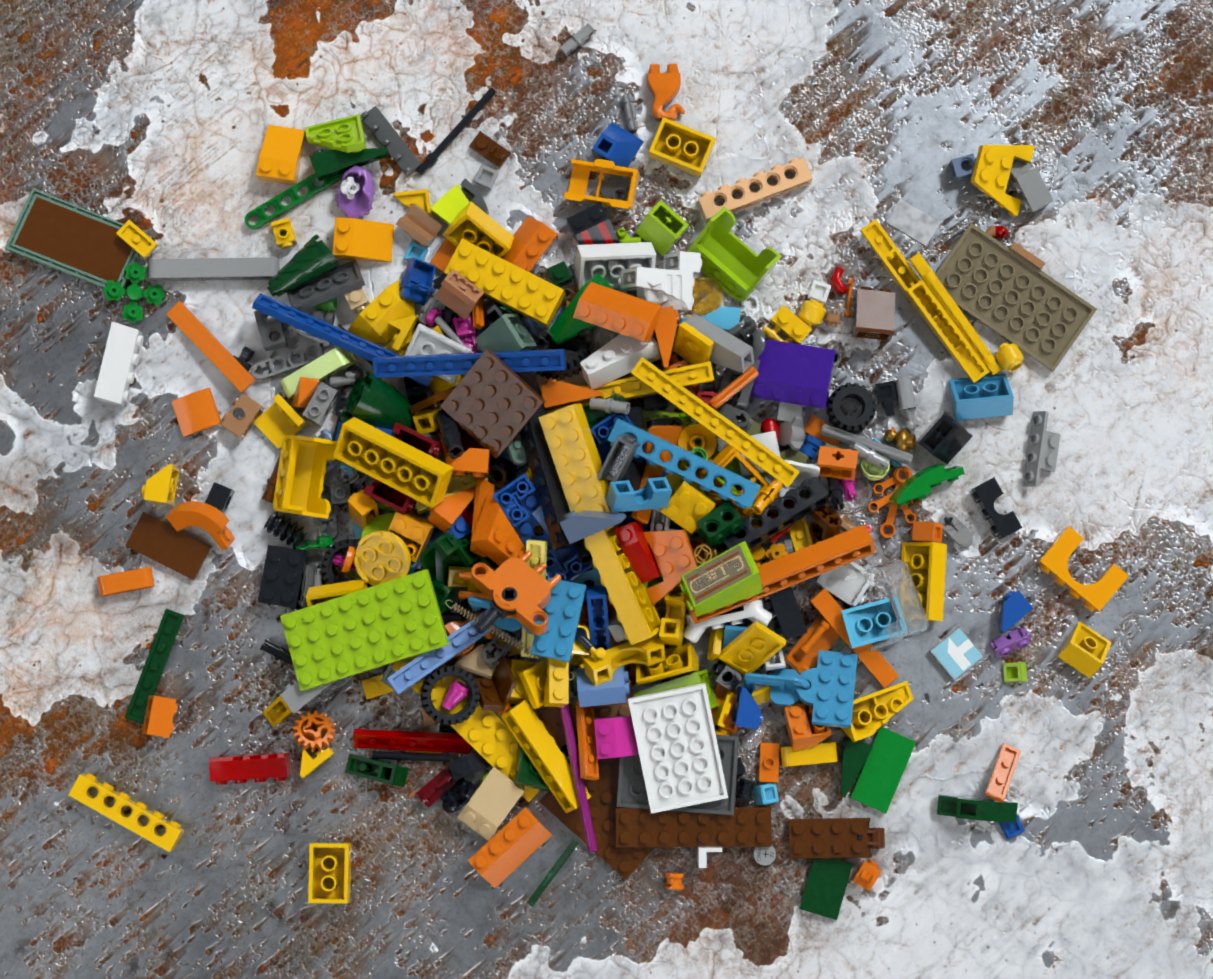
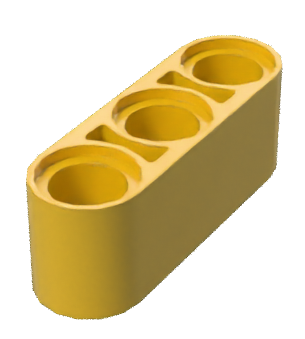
M836 742L819 743L813 748L793 751L792 746L780 747L782 767L838 762Z

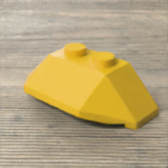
M402 278L385 288L359 313L348 329L351 334H355L374 344L388 343L395 333L400 331V329L388 322L415 315V303L405 300L399 295L402 289L400 288Z

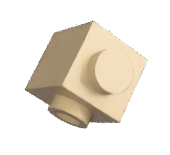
M362 287L344 294L354 314L360 313L370 304Z

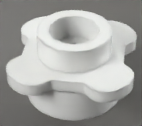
M347 177L340 186L341 192L347 195L348 199H353L354 194L360 189L359 183H356L353 177Z

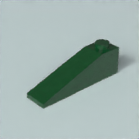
M368 148L350 153L338 150L324 151L321 149L313 152V155L309 157L316 177L320 182L345 173L355 165L362 167L390 157L388 148Z

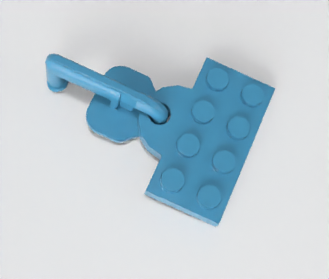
M563 580L559 581L551 590L550 602L542 609L548 616V630L543 635L532 633L514 617L504 618L503 620L499 617L494 623L499 629L512 632L523 626L528 633L535 635L531 655L570 663L587 586ZM475 596L468 598V603L475 612L481 608L490 609L489 604L493 601ZM536 621L535 623H536V624H542L543 622H542V621Z
M819 650L817 668L807 669L800 675L794 669L785 668L775 670L772 675L746 673L743 676L744 687L751 693L755 690L754 684L771 685L770 699L774 704L792 706L801 700L806 705L813 706L812 725L851 729L858 654Z

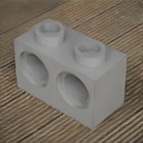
M320 382L302 415L322 427L340 393L336 389Z

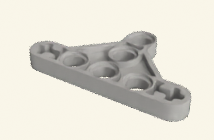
M289 325L287 328L289 335L295 337L296 343L293 346H284L271 350L266 360L257 362L252 366V375L257 380H266L304 367L324 355L321 345H324V348H328L330 343L325 340L319 341ZM318 348L320 355L317 358L310 357L311 349ZM300 354L302 361L299 364H293L291 360L293 355ZM275 361H283L284 366L281 370L274 369ZM268 363L270 365V369L273 371L272 373H270L269 370H266L263 372L262 376L256 374V372L258 371V367L266 369L268 368V366L266 365Z

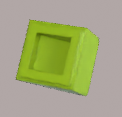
M1026 662L1003 663L1004 683L1026 682Z

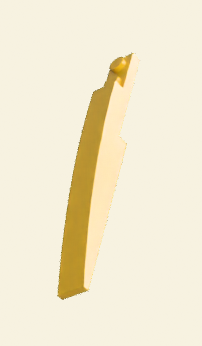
M877 219L860 230L861 234L880 258L883 267L971 381L975 383L990 371L925 282L920 280Z

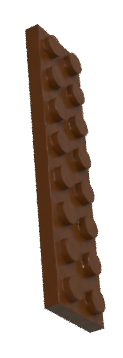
M615 807V847H771V807H734V815L669 810L651 814L650 809Z

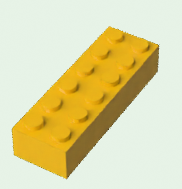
M461 239L444 271L447 276L454 269L482 290L484 296L546 327L550 326L566 295L564 289L464 239Z
M572 404L538 417L570 512L575 510L577 513L586 510L612 513L606 500L609 489L607 478L601 480L597 478L603 465L582 404Z
M356 417L342 424L333 455L334 458L431 508H434L444 500L454 468Z
M617 524L584 538V545L591 553L592 563L599 571L600 581L607 589L608 599L615 607L616 617L624 628V635L633 645L649 639L658 633L661 620L654 605H652L644 583H641L620 546L615 533V529L619 528Z

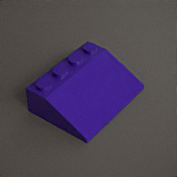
M765 339V348L758 357V360H761L757 370L759 375L754 380L750 397L825 409L828 404L836 350Z

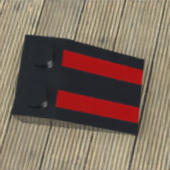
M601 202L567 218V225L577 245L620 243Z

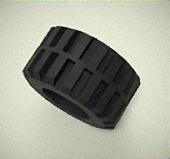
M846 383V385H841L835 389L829 398L826 411L827 415H829L830 423L834 424L833 426L852 433L855 431L859 432L869 425L876 414L877 405H875V397L871 395L872 392L865 389L866 386H859V383ZM845 398H855L860 402L862 413L859 417L848 418L842 413L840 404Z

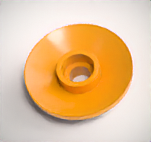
M696 423L682 430L678 438V446L687 451L701 447L707 452L709 459L716 450L717 439L715 434L701 424ZM695 439H700L701 445H696Z

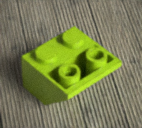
M660 200L647 214L635 233L645 242H652L654 250L664 257L688 231L689 224Z

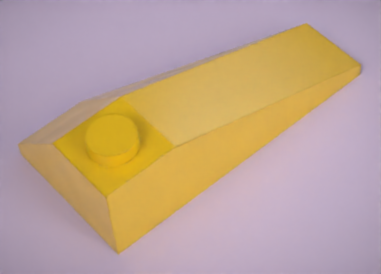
M904 681L854 699L851 729H841L853 742L872 736L877 729L887 723L893 715L914 699L908 682Z

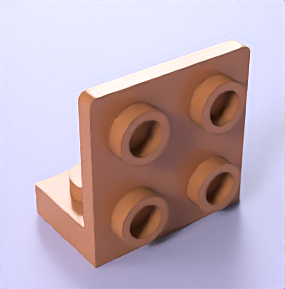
M453 269L441 283L442 286L435 295V298L460 317L466 319L484 292Z

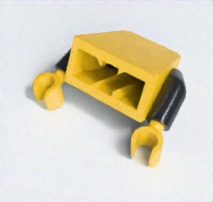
M580 617L569 665H578V668H583V658L589 657L590 652L594 661H600L606 656V651L602 647L594 648L595 645L590 641L589 627L582 626V618Z

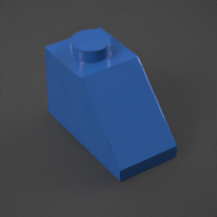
M1011 590L1003 596L1004 601L1000 604L998 631L1000 633H1005L1033 609L1019 590L1014 593Z
M738 686L731 724L758 729L763 720L761 709L745 687Z

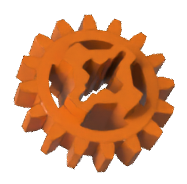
M317 710L314 711V714L307 711V716L301 714L300 720H295V726L293 727L294 740H297L298 746L304 745L303 750L310 747L311 752H314L315 748L322 751V746L328 748L329 742H333L335 723L331 722L330 716L325 718L324 712L318 715Z

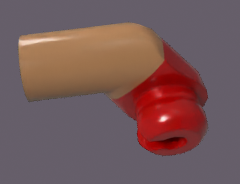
M990 226L985 231L993 238H1005L1008 235V230L1004 226Z

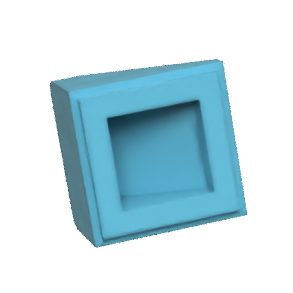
M776 782L753 787L755 805L779 802Z

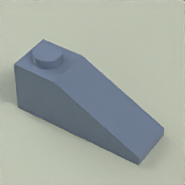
M573 510L564 515L565 518L560 522V525L571 544L621 523L626 518V515L623 513L586 510L576 513Z

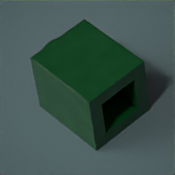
M565 261L547 268L552 284L561 288L572 283V277Z

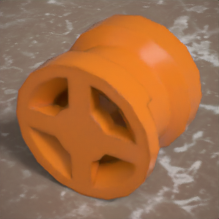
M665 873L667 879L665 889H684L682 884L684 873Z

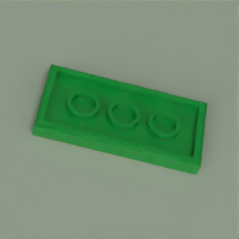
M880 727L873 741V748L862 767L850 798L887 813L916 742Z

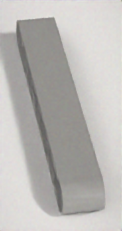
M271 257L149 260V280L151 281L271 280L280 270V259Z

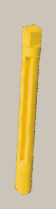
M920 252L910 258L909 261L984 365L987 366L992 375L999 372L1001 369L995 362V357Z

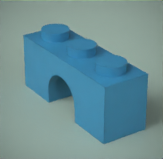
M666 477L647 478L646 485L637 491L633 490L629 480L610 482L606 500L612 513L667 508L672 489Z

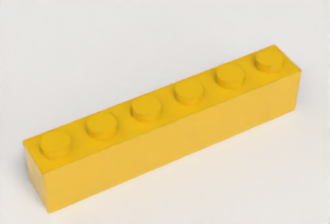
M525 699L513 706L501 717L565 813L571 812L579 807L571 766L566 760L564 753L556 745L554 738L546 730L544 723L534 712L532 705ZM585 786L587 799H589L591 796L588 793L587 787Z

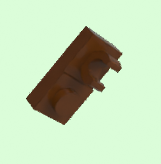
M481 131L469 145L470 149L499 169H501L511 155V152Z

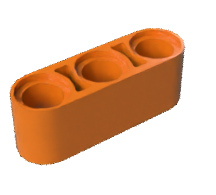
M152 567L97 577L100 597L155 587Z

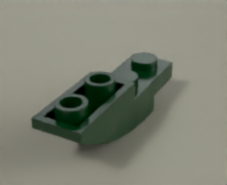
M939 794L937 815L981 821L1016 822L1018 803L1009 801L1001 803L992 799H975Z

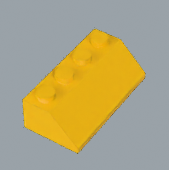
M902 542L899 605L903 619L943 621L947 544L936 542Z

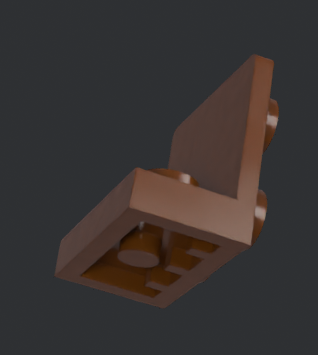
M501 657L492 679L474 678L479 687L480 699L478 701L481 709L485 711H504L510 701L513 689L516 688L517 681L511 671V666L506 657Z

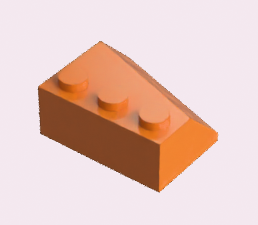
M489 492L471 543L500 566L509 558H520L526 553V547L499 504L493 498L492 492Z

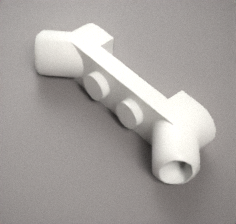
M762 599L743 605L744 611L712 617L697 624H694L689 614L686 615L688 625L683 632V637L693 643H697L707 627H712V630L724 628L723 624L730 622L732 626L743 623L742 620L748 619L753 623L758 621L767 627L773 617L772 613L763 608Z

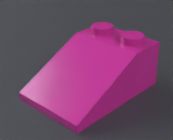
M631 715L594 719L598 759L639 755Z

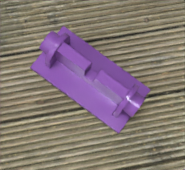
M1019 627L1009 632L1010 640L1006 638L1005 634L993 639L990 646L992 650H995V657H1005L1015 649L1027 647L1031 643V634H1028L1027 629Z

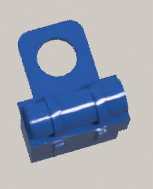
M415 257L409 258L405 275L402 276L400 288H402L399 294L400 297L413 301L418 305H425L428 296L435 292V289L431 287L436 266Z

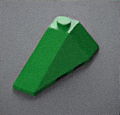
M599 273L582 286L549 329V332L552 334L551 338L557 345L577 336L579 331L587 327L589 329L595 327V325L573 318L578 300L590 282L613 289Z

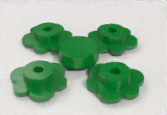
M134 262L132 265L128 264L125 267V278L132 283L126 288V291L121 287V282H114L113 280L107 281L106 287L103 288V293L106 294L105 298L108 301H119L121 296L126 293L127 298L131 302L129 305L123 306L122 318L129 320L130 323L143 319V314L141 313L143 307L138 306L137 302H135L141 299L142 295L147 299L148 304L153 303L155 305H160L165 297V293L162 292L163 287L159 284L155 286L150 284L144 291L137 285L139 281L145 279L144 274L146 273V268L142 265L139 266L137 262Z

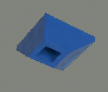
M611 122L593 146L592 155L602 160L613 161L615 166L628 168L644 141Z

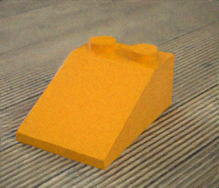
M268 125L256 171V176L259 180L287 185L297 184L306 135L305 130Z
M335 217L334 257L339 260L392 262L394 224Z

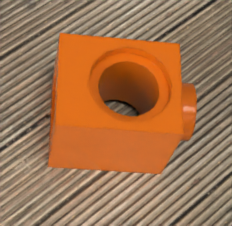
M914 521L911 529L912 541L942 543L943 524Z

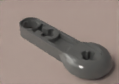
M762 330L752 332L746 341V344L753 348L755 363L752 366L756 370H758L761 361L758 360V357L765 348V333ZM755 378L733 396V407L740 410L745 409Z

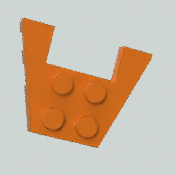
M685 529L644 532L664 580L661 583L646 588L652 605L659 603L665 595L669 594L674 587L682 582L681 575L699 566L694 558V551Z

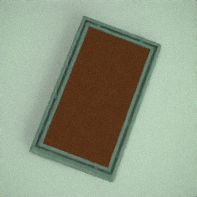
M34 188L31 190L5 246V249L101 288L106 287V282L109 280L119 281L122 284L121 287L125 288L128 281L125 278V267L128 264L132 265L134 262H137L139 254L116 234L124 225L123 223Z

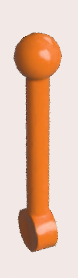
M854 279L848 280L847 307L844 312L846 318L851 317L850 306Z

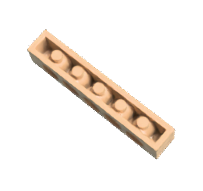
M794 158L788 161L789 164L782 166L779 164L773 166L771 171L766 173L760 171L755 173L750 179L741 178L734 185L729 186L726 184L719 187L716 192L711 193V191L701 194V197L698 198V205L705 222L708 223L724 206L734 213L810 184L813 178L805 158L800 160L799 158ZM792 172L795 177L787 179L785 173ZM773 178L776 180L777 184L775 186H770L767 183V180ZM756 185L759 187V191L756 193L751 192L749 187ZM739 192L742 197L734 199L732 193ZM720 198L724 201V204L717 206L714 200Z

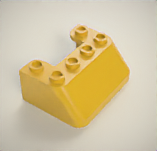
M285 436L282 442L273 498V508L275 511L328 519L331 505L327 499L321 498L324 490L323 482L327 471L326 463L327 460L334 461L336 459L333 455L337 441L305 436Z

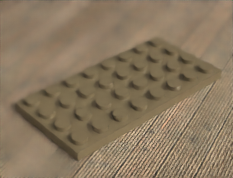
M970 223L935 273L960 309L1011 344H1016L1021 351L1052 372L1059 365L1097 310L1093 305L973 223Z

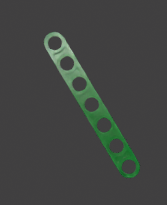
M315 173L248 212L245 216L246 225L252 230L261 228L342 180L344 173L339 174L337 177L325 179L324 184L320 187L314 185V180L317 177ZM300 187L308 189V193L305 196L298 195L297 191ZM285 196L291 198V204L288 206L281 204V200ZM268 206L275 208V213L271 216L265 214V209ZM251 216H258L259 222L256 225L249 224Z

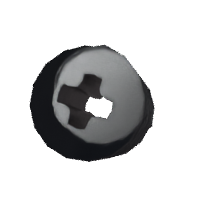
M275 511L268 518L264 529L267 527V532H273L274 537L280 535V541L286 540L287 545L293 543V549H296L295 545L300 546L307 533H303L305 527L302 526L298 530V522L291 525V518L284 521L285 514L278 517V511Z

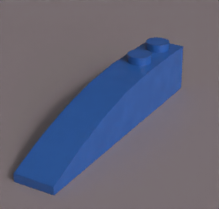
M603 585L587 586L590 641L595 645V649L602 647L604 650H608L611 648L610 630L608 629L609 616L606 587Z

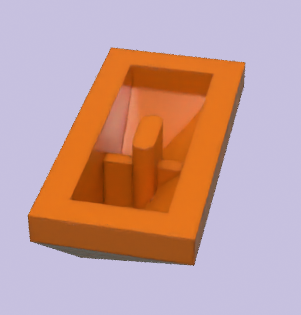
M300 377L291 407L306 409L318 387L319 379Z

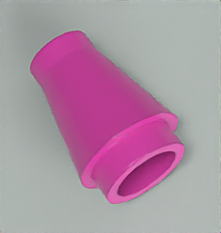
M455 680L454 683H451L442 705L451 711L467 695L468 688Z

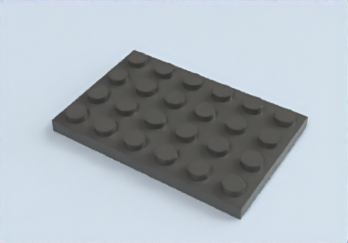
M716 735L728 798L671 809L669 811L734 815L739 736ZM639 755L620 757L617 807L650 809Z

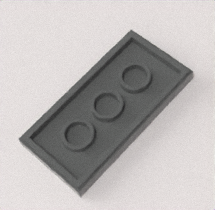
M353 260L321 274L293 291L290 290L287 292L291 307L303 311L365 286V282L357 261Z

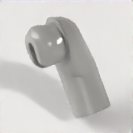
M347 371L345 377L328 376V386L351 385L356 381V374L352 371Z

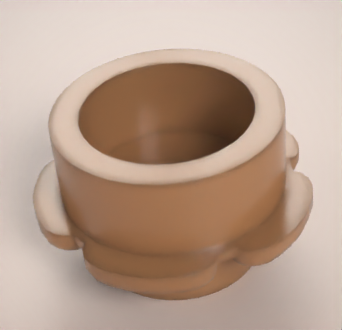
M826 314L823 321L826 322V326L837 327V324H841V316Z

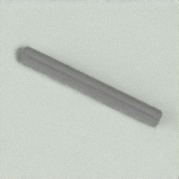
M824 424L822 427V435L851 445H855L857 441L869 449H875L876 453L907 465H910L912 462L913 454L828 424Z

